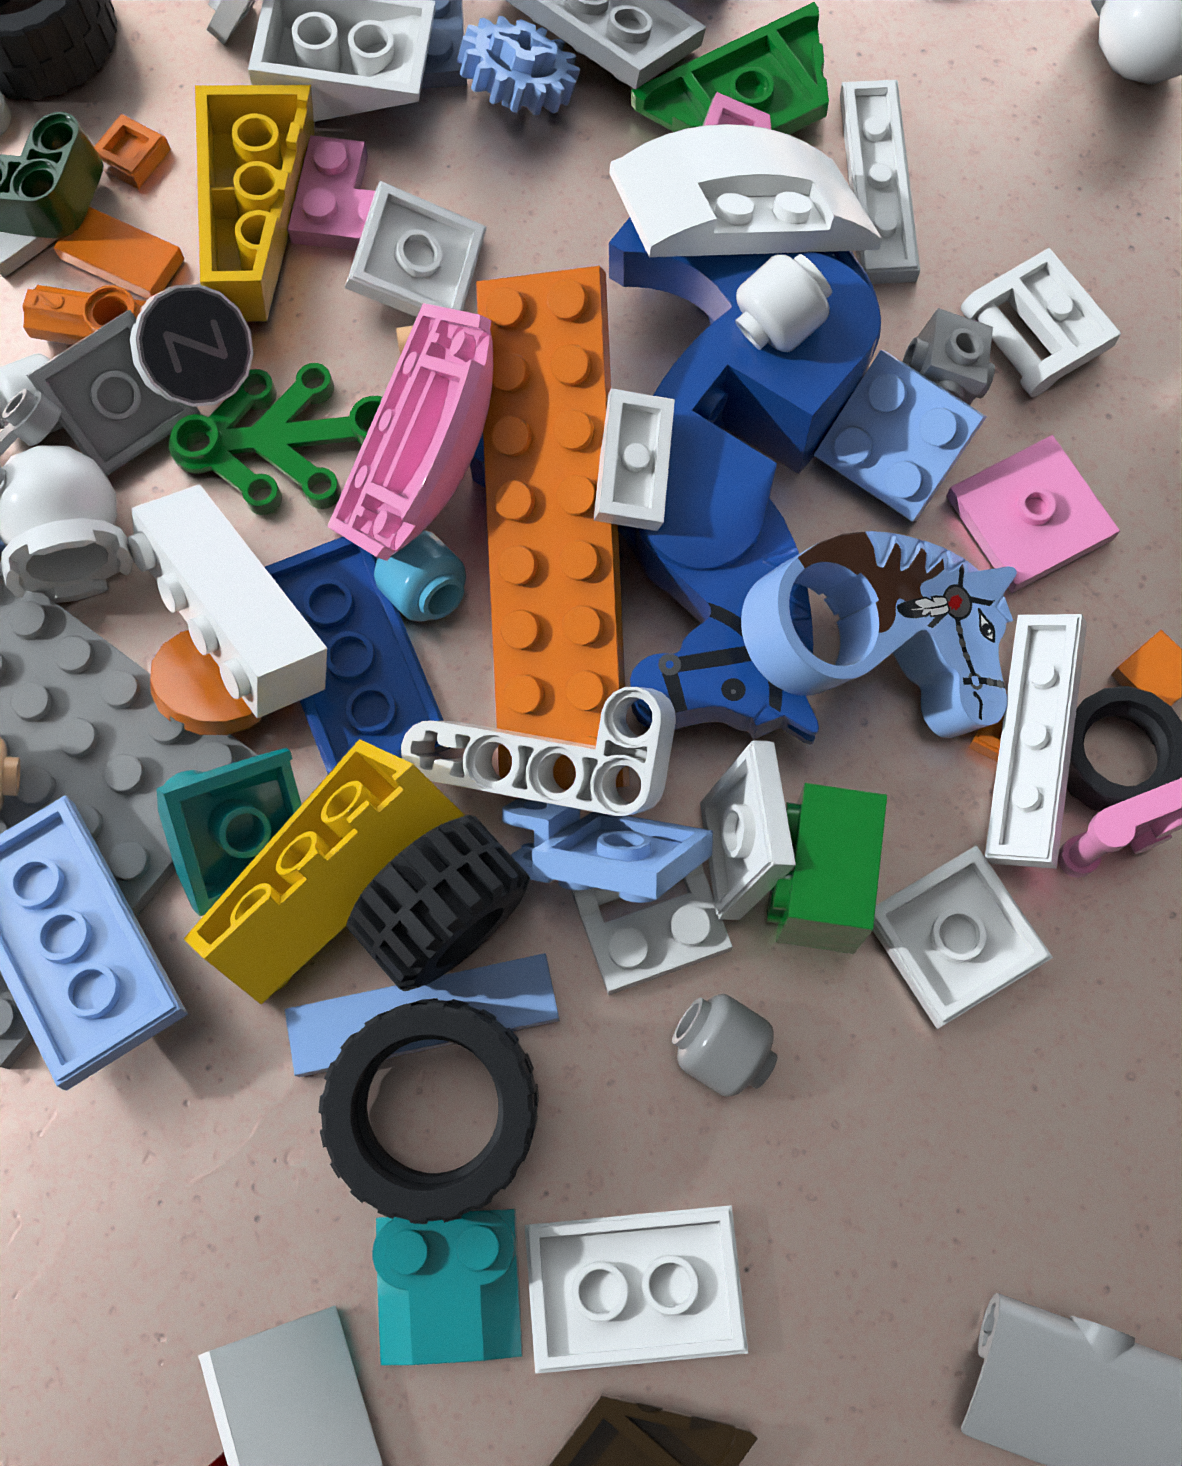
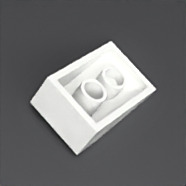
M263 0L248 67L251 85H311L314 122L419 102L436 10L435 1Z

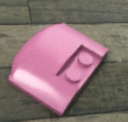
M425 303L422 304L327 526L328 528L372 555L388 561L393 554L403 549L420 535L441 512L456 491L473 459L487 418L493 381L491 320L479 314Z

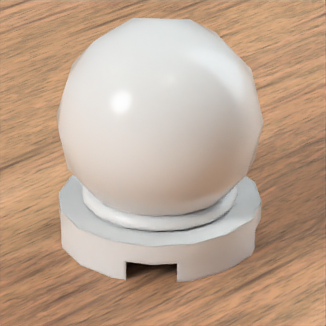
M1091 0L1092 6L1098 16H1100L1098 44L1113 71L1125 79L1151 85L1182 75V0Z
M36 446L10 457L2 467L6 470V475L0 484V540L6 545L5 549L1 552L2 572L6 587L14 596L22 598L26 590L31 592L39 590L44 592L55 603L79 601L107 591L106 579L118 573V571L126 576L131 572L133 557L128 546V538L120 527L115 526L117 517L116 493L107 475L93 459L69 446Z

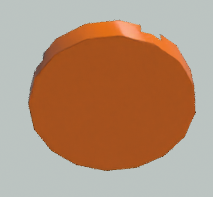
M189 630L180 632L162 644L151 662L150 688L158 711L170 722L171 716L176 721L184 723L185 730L199 735H229L249 729L261 720V717L256 718L242 697L234 699L229 694L221 678L218 664L210 653L202 655L192 641Z

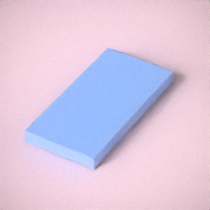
M65 795L0 834V971L56 1086L67 1091L182 1019L188 1013L72 800Z

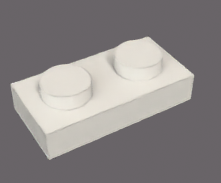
M611 388L607 396L594 521L658 531L664 523L675 399Z

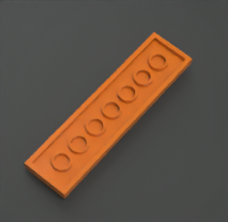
M591 266L476 281L477 311L479 315L491 320L490 331L493 344L492 391L483 429L497 728L596 746L601 712L605 701L613 692L625 687L618 525L594 521L607 396L611 390L606 272L600 266ZM503 744L498 746V766L501 778H505L512 767V756ZM561 755L553 767V777L562 789H569L574 784L576 778V768L573 761L566 755ZM629 766L623 767L618 772L616 787L630 786Z

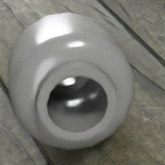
M718 994L708 1001L701 997L696 999L679 1021L672 1038V1043L678 1047L677 1061L679 1066L687 1074L725 1097L737 1095L749 1085L755 1089L761 1087L771 1075L777 1062V1054L771 1051L774 1039L772 1025L765 1018L727 994Z

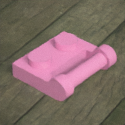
M1182 778L1107 807L1096 814L1089 823L1088 831L1072 837L1059 849L1058 863L1061 869L1069 876L1085 877L1097 869L1101 862V856L1119 851L1128 845H1131L1134 853L1138 854L1172 838L1171 833L1182 829Z

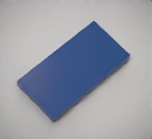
M345 537L337 538L265 566L268 573L327 647L325 690L300 700V703L328 774L359 739L402 758L401 744L405 734L413 725L422 721H444L398 609L376 586L374 578L377 562L376 556ZM436 741L434 753L443 752L451 747L441 746Z

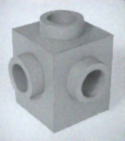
M938 308L917 338L915 337L910 342L905 352L903 363L970 405L976 397L981 399L985 396L993 381L995 365L989 362L993 327Z

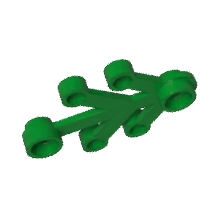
M309 363L301 367L297 372L296 381L275 403L277 392L271 376L264 370L251 369L249 370L248 377L236 393L226 398L209 417L193 414L180 419L172 429L169 439V451L175 463L187 472L198 474L211 470L242 493L247 506L255 514L268 515L275 512L281 505L282 494L274 478L267 474H254L232 454L256 452L301 486L311 506L318 509H327L335 505L341 496V488L336 475L327 468H317L292 448L358 441L362 445L383 397L368 396L360 399L355 403L350 411V415L347 417L292 422L310 403H324L333 395L334 383L327 367L319 363ZM313 379L324 380L323 384L318 388L310 389L306 387L307 383ZM261 384L266 386L260 394L251 395L248 393L255 385ZM270 407L252 427L234 428L249 409L263 410ZM198 443H209L204 449L192 452L194 446ZM327 482L331 484L329 490L323 494L312 493L313 487L318 483ZM264 488L271 490V494L266 499L261 501L253 499L254 494L258 490Z

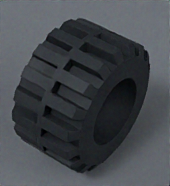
M466 815L435 827L393 858L372 879L359 896L347 920L348 930L395 985L402 991H409L437 980L460 964L490 938L521 902L530 882V877L476 816Z

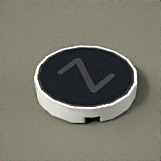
M200 284L175 285L150 297L142 306V310L137 316L136 323L133 324L130 335L133 364L145 385L157 395H162L166 400L184 407L216 405L235 394L248 377L253 358L251 331L240 309L221 292Z

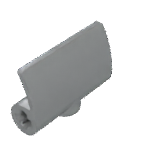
M996 1293L991 1298L982 1321L978 1354L985 1360L962 1423L961 1432L969 1437L1046 1466H1182V1359L1135 1343L1136 1338L1112 1328L1075 1316L1066 1318Z

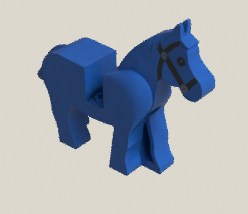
M629 217L608 243L609 278L623 287L655 289L684 298L703 310L711 323L677 359L653 394V396L675 399L664 523L658 531L618 525V532L624 536L647 577L656 586L668 592L701 624L685 637L677 653L653 654L640 661L631 673L630 687L652 688L662 692L669 698L675 709V729L706 722H722L735 729L748 731L754 740L781 728L803 743L812 745L815 735L818 733L819 724L807 697L791 694L776 687L760 673L748 654L741 627L742 608L752 586L776 567L799 554L785 519L770 499L777 463L724 431V429L800 474L814 458L816 450L869 368L881 332L880 308L874 287L866 271L852 251L649 257ZM799 254H802L818 268L832 289V294L827 298L830 307L828 318L790 352L776 350L768 343L759 350L744 336L736 325L735 320L743 314L737 304V289L771 257L787 255L794 259ZM482 433L470 463L473 481L486 489ZM793 583L789 599L791 620L801 642L813 654V625L808 587ZM639 699L632 703V712L638 722L650 729L652 711L644 700Z

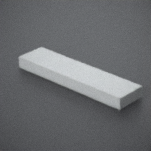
M898 80L842 82L840 103L849 187L883 239L879 250L856 251L857 260L866 271L872 284L917 282L920 264Z
M1082 614L1018 615L1007 691V708L1004 713L985 858L991 864L1057 869L1087 622Z

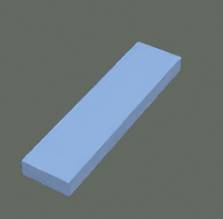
M546 953L446 974L425 986L409 991H402L394 985L285 1009L294 1075L300 1078L327 1072L330 1063L335 1061L340 1054V1047L351 1034L359 1032L365 1026V1022L394 1007L422 999L438 998V1000L444 1001L455 999L468 1002V1005L479 1010L485 1009L495 1015L498 1022L512 1031L559 1022ZM436 1039L416 1041L399 1048L388 1058L453 1045L455 1043Z

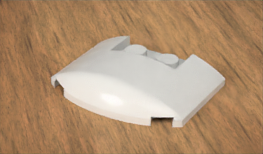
M731 124L687 128L646 142L627 153L624 157L612 161L610 165V176L649 257L879 250L883 240L832 158L827 157L820 150L800 139L768 128Z

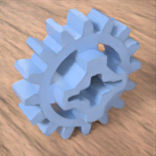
M498 16L495 25L486 18H480L478 27L469 24L465 36L462 38L457 57V63L462 65L460 75L463 78L473 79L471 89L474 92L487 91L491 94L490 103L496 104L502 100L501 105L510 108L512 112L516 113L521 109V106H525L533 115H539L542 106L552 113H556L560 104L568 105L580 68L574 65L576 60L574 53L562 51L565 44L562 39H548L546 37L547 29L541 27L536 30V25L526 22V20H517L516 25H512L504 16Z

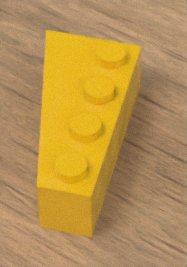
M195 85L200 284L219 291L240 309L246 322L267 321L289 236V221L310 135L314 136L315 133L311 85Z
M359 739L184 937V940L208 963L262 1005L274 992L283 988L303 965L347 925L350 913L361 893L393 858L425 833L445 822L463 817L465 814L414 764Z

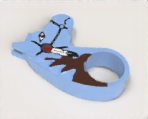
M877 531L845 533L815 544L759 579L752 586L744 601L741 616L742 635L748 654L760 673L776 687L800 696L820 694L871 671L893 653L905 675L910 681L920 687L921 711L929 728L940 737L954 738L998 723L1006 711L1007 694L999 661V643L1005 633L1006 623L1013 621L1003 594L1016 577L1017 571L1014 567L1010 566L979 571L964 558L944 547L901 534ZM793 583L806 586L818 595L823 593L827 596L824 601L834 616L839 615L840 620L837 621L840 634V650L835 665L826 663L813 655L798 637L789 609L790 592Z

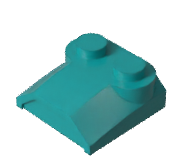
M279 749L206 772L198 770L182 771L169 778L163 786L156 788L158 813L176 873L192 909L199 916L206 914L302 805L290 760L293 758L289 749Z
M516 1209L470 1211L463 1214L461 1219L445 1223L443 1220L428 1221L427 1224L410 1223V1220L398 1217L393 1219L389 1217L376 1218V1238L373 1244L372 1257L377 1271L381 1365H426L487 1361L523 1356Z

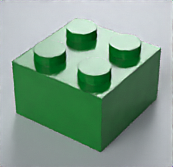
M805 783L797 804L786 802L785 807L796 866L784 878L778 879L777 884L770 890L767 922L778 923L777 943L854 954L873 931L887 805L886 794Z

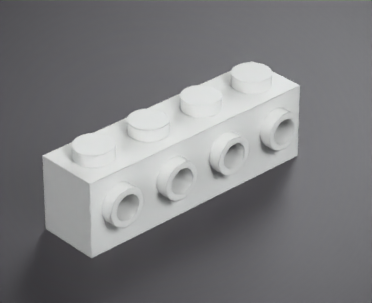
M200 484L132 508L134 535L128 537V546L135 564L142 572L149 570L156 579L164 604L172 613L179 611L186 620L194 645L202 655L210 653L219 666L223 683L234 699L242 697L258 719L325 690L327 647Z

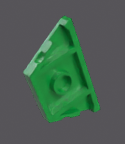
M812 2L646 82L636 90L632 89L631 106L636 112L673 132L703 126L712 99L717 92L769 114L771 130L788 135L825 118L828 111L829 95L827 79L823 76L825 60L823 43H820L819 7L815 2Z

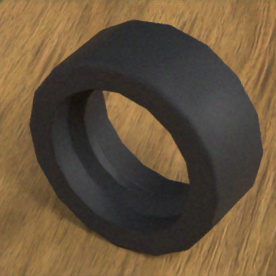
M1130 686L1104 688L1085 698L1076 709L1067 789L1072 796L1087 807L1102 811L1107 807L1182 778V721L1169 704L1152 692ZM1114 716L1131 721L1144 730L1155 746L1158 760L1156 770L1150 778L1136 786H1124L1110 782L1095 771L1086 757L1084 749L1086 732L1093 723L1104 717Z

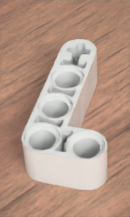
M623 687L613 692L605 701L601 712L596 746L459 721H422L413 725L405 734L401 744L402 759L414 764L433 782L613 816H627L647 811L661 800L666 784L676 724L675 709L671 700L660 691L643 687ZM639 699L644 700L652 711L650 729L642 736L635 735L629 729L626 722V714L629 707ZM436 741L445 747L466 748L463 758L444 759L441 754L434 753ZM500 744H503L512 756V767L505 778H501L492 766L494 750ZM561 755L568 756L576 768L574 784L568 790L562 789L553 777V767ZM625 766L632 767L641 779V791L632 803L625 801L616 789V777L618 772Z

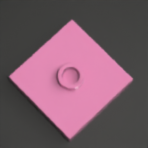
M1053 435L951 486L946 496L994 569L1007 566L1016 569V577L1008 587L1011 594L1113 541L1120 532Z

